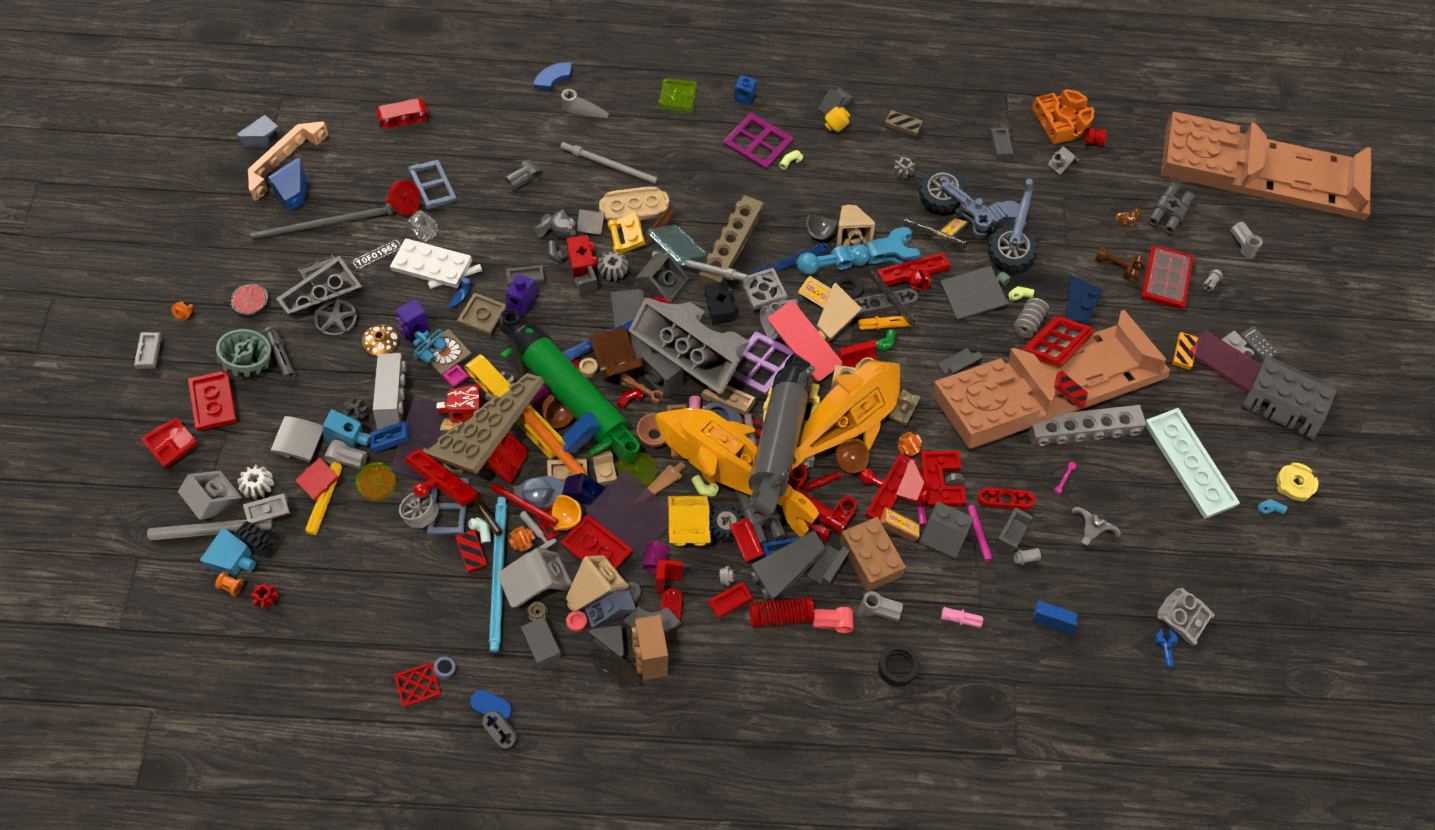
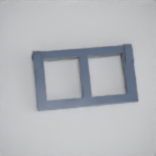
M439 160L412 165L408 168L427 209L457 201ZM436 167L441 179L421 184L416 172ZM444 184L449 196L429 201L424 189Z
M459 478L464 483L469 485L468 478ZM434 486L432 488V497L437 503L438 488ZM437 503L439 510H460L458 527H434V519L428 525V535L457 536L463 534L466 505L462 507L458 503Z

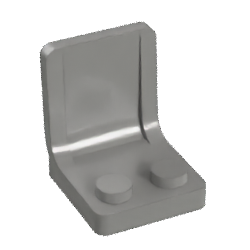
M535 548L498 573L499 581L510 606L514 608L521 606L546 589L552 588L568 591L572 585L560 555L556 552Z

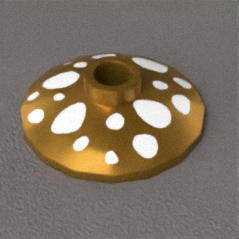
M379 324L367 329L361 341L366 353L378 357V354L394 352L399 345L400 339L395 328Z

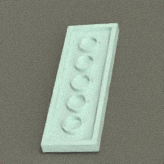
M1179 408L1145 421L1149 433L1204 519L1237 507L1240 504Z

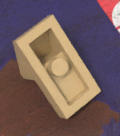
M610 447L591 456L598 486L617 483L613 454Z

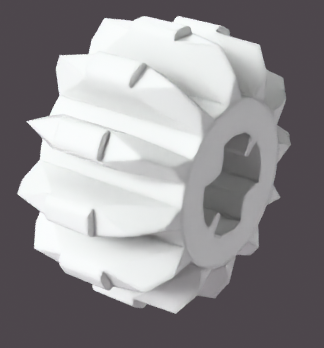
M256 464L253 469L247 467V472H241L242 478L238 479L239 490L244 493L245 497L249 498L252 496L255 500L258 495L265 497L264 493L271 492L270 486L274 485L271 472L267 471L264 466L259 468Z

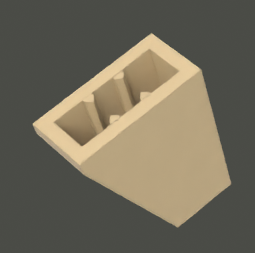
M836 283L830 290L816 330L827 342H830L862 309Z

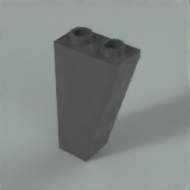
M812 531L752 564L751 578L755 584L759 583L764 599L766 601L774 600V602L779 600L824 555L825 546L816 532Z

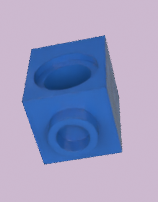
M741 75L735 86L734 100L750 105L756 94L757 80Z

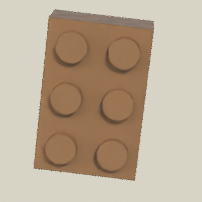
M878 517L842 531L839 542L842 547L844 546L850 550L848 558L867 592L903 576L906 566Z
M661 615L635 619V627H632V647L634 654H636L637 674L642 675V680L666 677L668 674V652Z

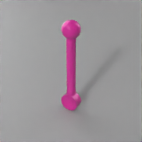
M1074 462L1068 464L1067 472L1059 486L1055 488L1056 494L1062 493V487L1069 474L1076 468Z

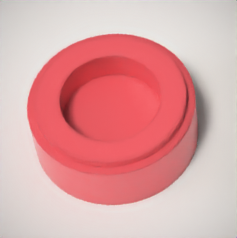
M581 611L571 612L566 619L568 629L574 633L585 630L587 627L586 615Z

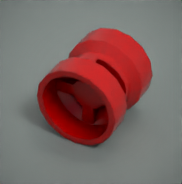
M1089 127L1085 136V144H1096L1103 147L1106 139V130H1095Z

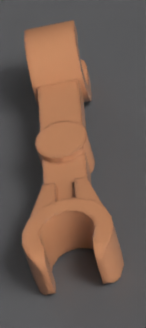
M622 373L619 383L630 388H640L644 394L651 397V402L656 405L660 401L654 397L659 396L663 398L664 396L660 390L651 391L643 384L636 383L626 373Z

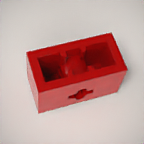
M588 235L566 238L573 278L588 275L589 266H592L595 274L594 267H597L596 256H592L594 246L593 242H589Z

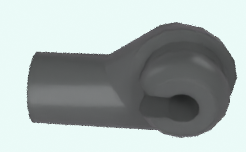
M556 241L548 242L549 257L558 263L564 262L567 258L566 252L562 253V250L557 251Z

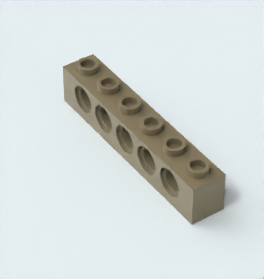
M746 195L743 196L741 201L737 202L735 212L730 214L728 225L723 227L720 235L721 238L716 240L713 247L714 251L708 254L706 264L724 269H733L762 215L764 202ZM702 270L699 271L698 275L700 277V285L703 286L726 282L727 280L725 276Z

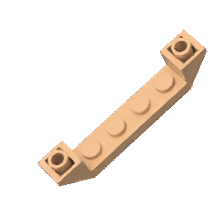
M324 122L297 124L248 169L249 190L254 201H257L268 191L264 178L306 139L318 145L326 138L328 132Z

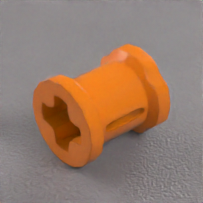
M222 572L215 582L216 589L230 592L233 597L239 595L244 586L242 579L232 578L227 572Z

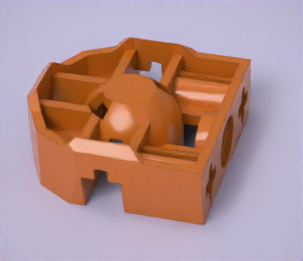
M1063 90L1058 97L1054 93L1036 97L1031 107L1053 145L1082 138L1094 119V109L1092 107L1087 108L1088 99L1086 96L1073 90Z

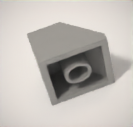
M221 471L188 474L178 491L199 520L215 518L242 499Z

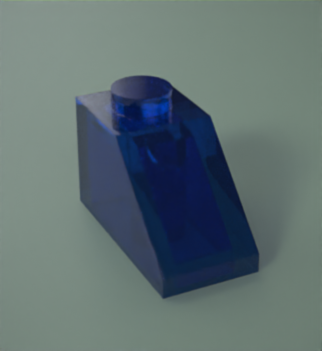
M583 473L566 477L562 495L573 498L579 504L598 508H606L610 494L608 488Z

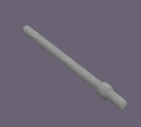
M564 142L561 144V149L571 152L574 156H582L650 183H657V177L583 150V147L572 146Z
M654 251V252L652 253V257H653L656 253H661V252ZM673 256L676 262L682 266L725 276L726 279L730 280L737 279L745 282L748 280L747 274L736 272L735 269H724Z

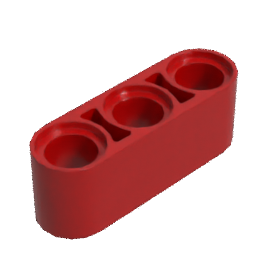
M420 98L383 105L376 110L379 125L384 129L423 122L429 117L425 100Z

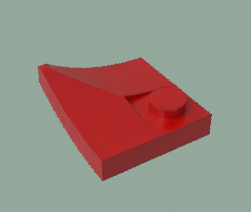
M178 418L159 426L141 438L166 469L199 444Z

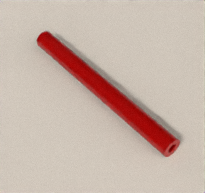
M492 484V491L551 525L556 526L559 519L498 484Z

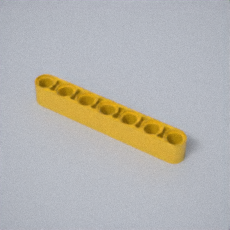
M479 354L464 366L467 373L492 398L497 395L500 397L510 390L509 386L511 384L483 355ZM528 404L527 407L565 447L566 443L562 437ZM519 416L515 422L518 427L548 458L553 459L556 457L544 441Z

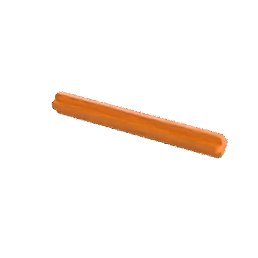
M526 407L520 416L577 479L583 478L586 475L585 469L569 452H564V446L536 415Z

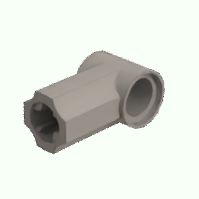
M1243 221L1239 222L1230 231L1242 246V255L1247 258H1253L1259 251L1263 241L1259 236L1253 235Z
M334 439L331 441L324 459L330 464L336 462L361 469L366 464L367 452L348 447L344 442Z
M873 591L866 593L860 603V610L863 614L867 616L877 615L897 622L903 608V603L883 598ZM866 601L873 602L875 606H869Z

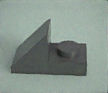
M841 88L836 91L830 89L818 107V111L825 116L834 107L844 108L852 101V96Z

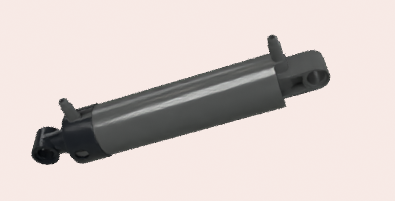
M796 353L791 354L784 368L780 369L775 375L768 409L749 477L748 485L752 491L749 506L766 517L772 514L776 508L778 498L783 496L787 490L803 418L812 389L810 375L815 371V367Z

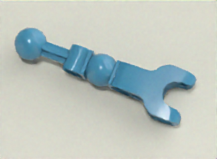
M903 227L894 229L887 238L865 242V245L838 246L832 250L830 255L817 257L813 253H803L797 259V269L804 275H811L819 267L836 264L839 270L852 268V265L862 266L866 263L869 265L871 263L893 262L897 265L920 259L922 256L917 248H908L903 245L908 243L912 237L910 228Z

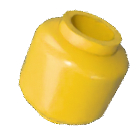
M834 107L825 115V126L830 131L840 132L849 124L850 115L845 108Z

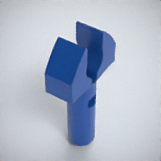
M1161 629L1156 634L1154 641L1155 644H1160L1163 647L1165 666L1172 668L1174 667L1171 646L1178 642L1177 636L1169 629L1167 631L1168 641H1166Z

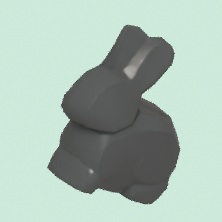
M562 209L552 216L545 214L541 219V223L533 229L540 239L549 230H552L558 238L566 239L576 236L578 232L575 228L576 222L564 213L565 211Z

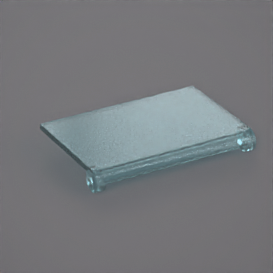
M677 225L653 228L647 231V235L653 237L678 261L679 265H683L686 260L708 256Z

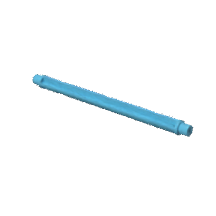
M498 497L495 506V521L503 533L500 536H494L489 635L490 652H499V644H501L503 587L499 581L498 573L504 569L507 513L505 497Z

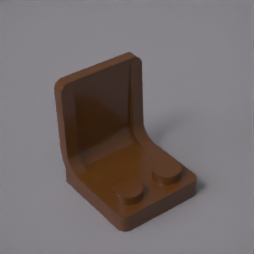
M619 327L590 337L603 379L636 370L643 366L641 358L636 359L625 327Z

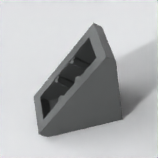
M621 626L595 628L589 631V639L619 663L622 664L624 662Z

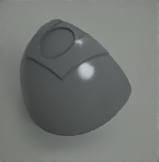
M809 214L807 217V229L813 238L826 240L837 229L838 222L813 214Z

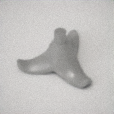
M1080 507L1072 509L1073 514H1080L1085 520V536L1081 541L1088 546L1092 539L1104 531L1113 532L1115 537L1120 536V530L1116 526L1107 523L1105 519L1101 520L1097 515H1091L1087 510Z

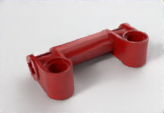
M799 464L791 470L789 485L808 498L816 507L819 515L815 520L825 527H831L841 536L842 531L847 528L849 522L854 517L857 508L856 500L851 496H845L839 501L834 510L828 508L801 490L806 483L807 469ZM799 474L802 478H795L793 475ZM843 506H849L852 510H845Z

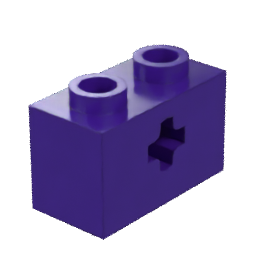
M416 299L396 309V321L400 326L399 332L403 338L407 337L412 343L416 340L414 334L417 331L422 334L426 330L430 332L426 312Z

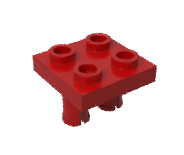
M507 432L482 466V469L493 470L505 483L511 484L529 451L510 432Z

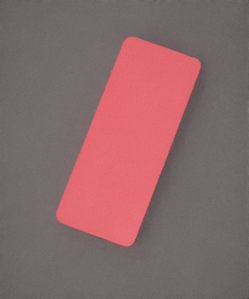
M793 301L788 302L769 316L768 322L791 351L815 367V371L811 375L817 382H820L832 373L835 365L841 366V359Z

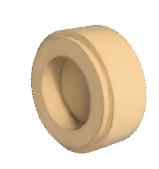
M585 358L580 362L579 370L585 377H593L598 372V363L592 358Z

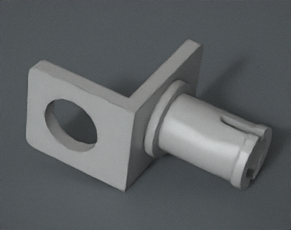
M1063 146L1058 152H1055L1056 155L1052 156L1048 165L1057 173L1062 174L1074 159L1076 161L1080 159Z

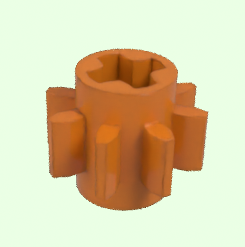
M908 432L899 438L900 442H898L899 445L897 447L902 454L906 453L908 456H913L921 450L922 440L918 434L914 436L912 432Z
M522 526L510 533L512 538L508 541L514 550L518 549L522 552L532 547L533 543L531 540L535 539L529 528L525 530Z

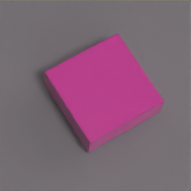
M458 364L442 374L445 381L453 389H457L470 380L469 376Z

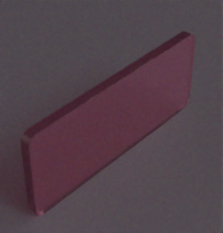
M1208 331L1201 335L1189 351L1190 355L1248 392L1261 366L1258 362Z

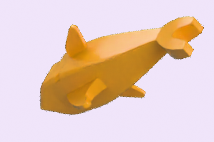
M871 361L864 364L853 374L835 375L834 380L838 385L825 396L800 431L791 470L801 464L805 458L850 440L863 433L865 445L870 450L880 430V421L891 413L897 404L900 394V365L894 362Z
M685 408L660 412L655 416L656 424L666 444L700 470L710 484L718 481L740 492L752 494L748 483L757 446L746 436L755 432L754 427L734 421H726L718 414L707 409ZM788 483L786 492L778 498L777 504L782 506L784 516L793 531L799 537H803L809 530L804 520L812 524L818 517L819 512L808 498L794 490Z

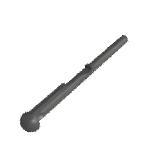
M386 203L384 208L370 209L252 232L251 238L254 240L382 214H388L390 217L395 211L390 203Z

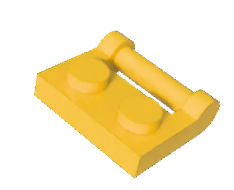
M636 212L618 220L608 221V229L611 230L614 243V254L618 251L620 255L645 245L639 215ZM621 227L625 238V244H621L618 233V229Z

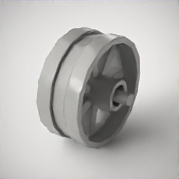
M411 493L402 501L399 507L402 519L409 527L415 529L429 525L436 518L439 510L436 501L430 493L424 498H418L414 493Z

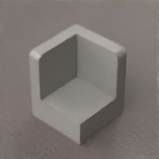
M579 209L577 231L601 234L604 213Z

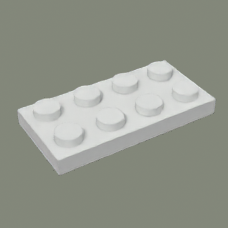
M405 239L390 268L398 273L458 288L472 262V257Z

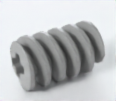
M1038 298L1029 299L1014 323L1016 333L1024 338L1034 337L1033 334L1037 332V328H1039L1040 323L1047 314L1046 312L1049 311V305Z

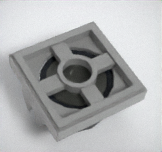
M774 268L748 275L746 282L740 280V284L753 310L761 309L763 306L787 300L788 298Z

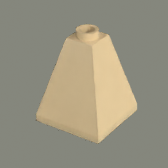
M857 205L842 206L836 247L847 245L851 247L854 244L865 245V242L873 240L875 222Z
M604 555L586 556L567 594V605L572 611L584 610L611 592L623 591L629 585Z

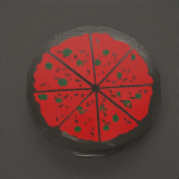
M246 284L233 292L230 302L232 309L239 316L252 318L259 316L264 309L266 310L270 300L267 291L262 286Z

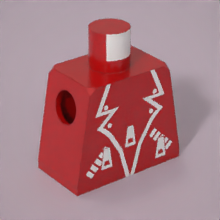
M479 384L449 390L448 401L437 403L438 414L449 413L452 423H460L461 421L465 423L474 416L473 412L482 408Z

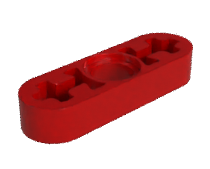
M983 488L979 491L977 502L985 508L1014 510L1016 507L1022 511H1028L1035 503V496L1029 491ZM985 494L990 498L989 501H986L985 497H983ZM1001 496H1009L1011 502L1004 503L1001 500ZM1026 498L1028 504H1025V502L1022 499Z

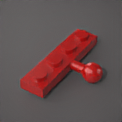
M420 448L405 457L404 463L428 480L426 483L418 482L414 485L413 493L416 497H426L429 494V490L436 486L462 507L476 499L478 492Z
M900 453L885 480L876 477L874 472L868 468L860 472L859 479L862 483H872L880 487L865 513L866 518L873 519L878 517L881 520L884 508L892 509L898 498L896 493L909 461L914 459Z

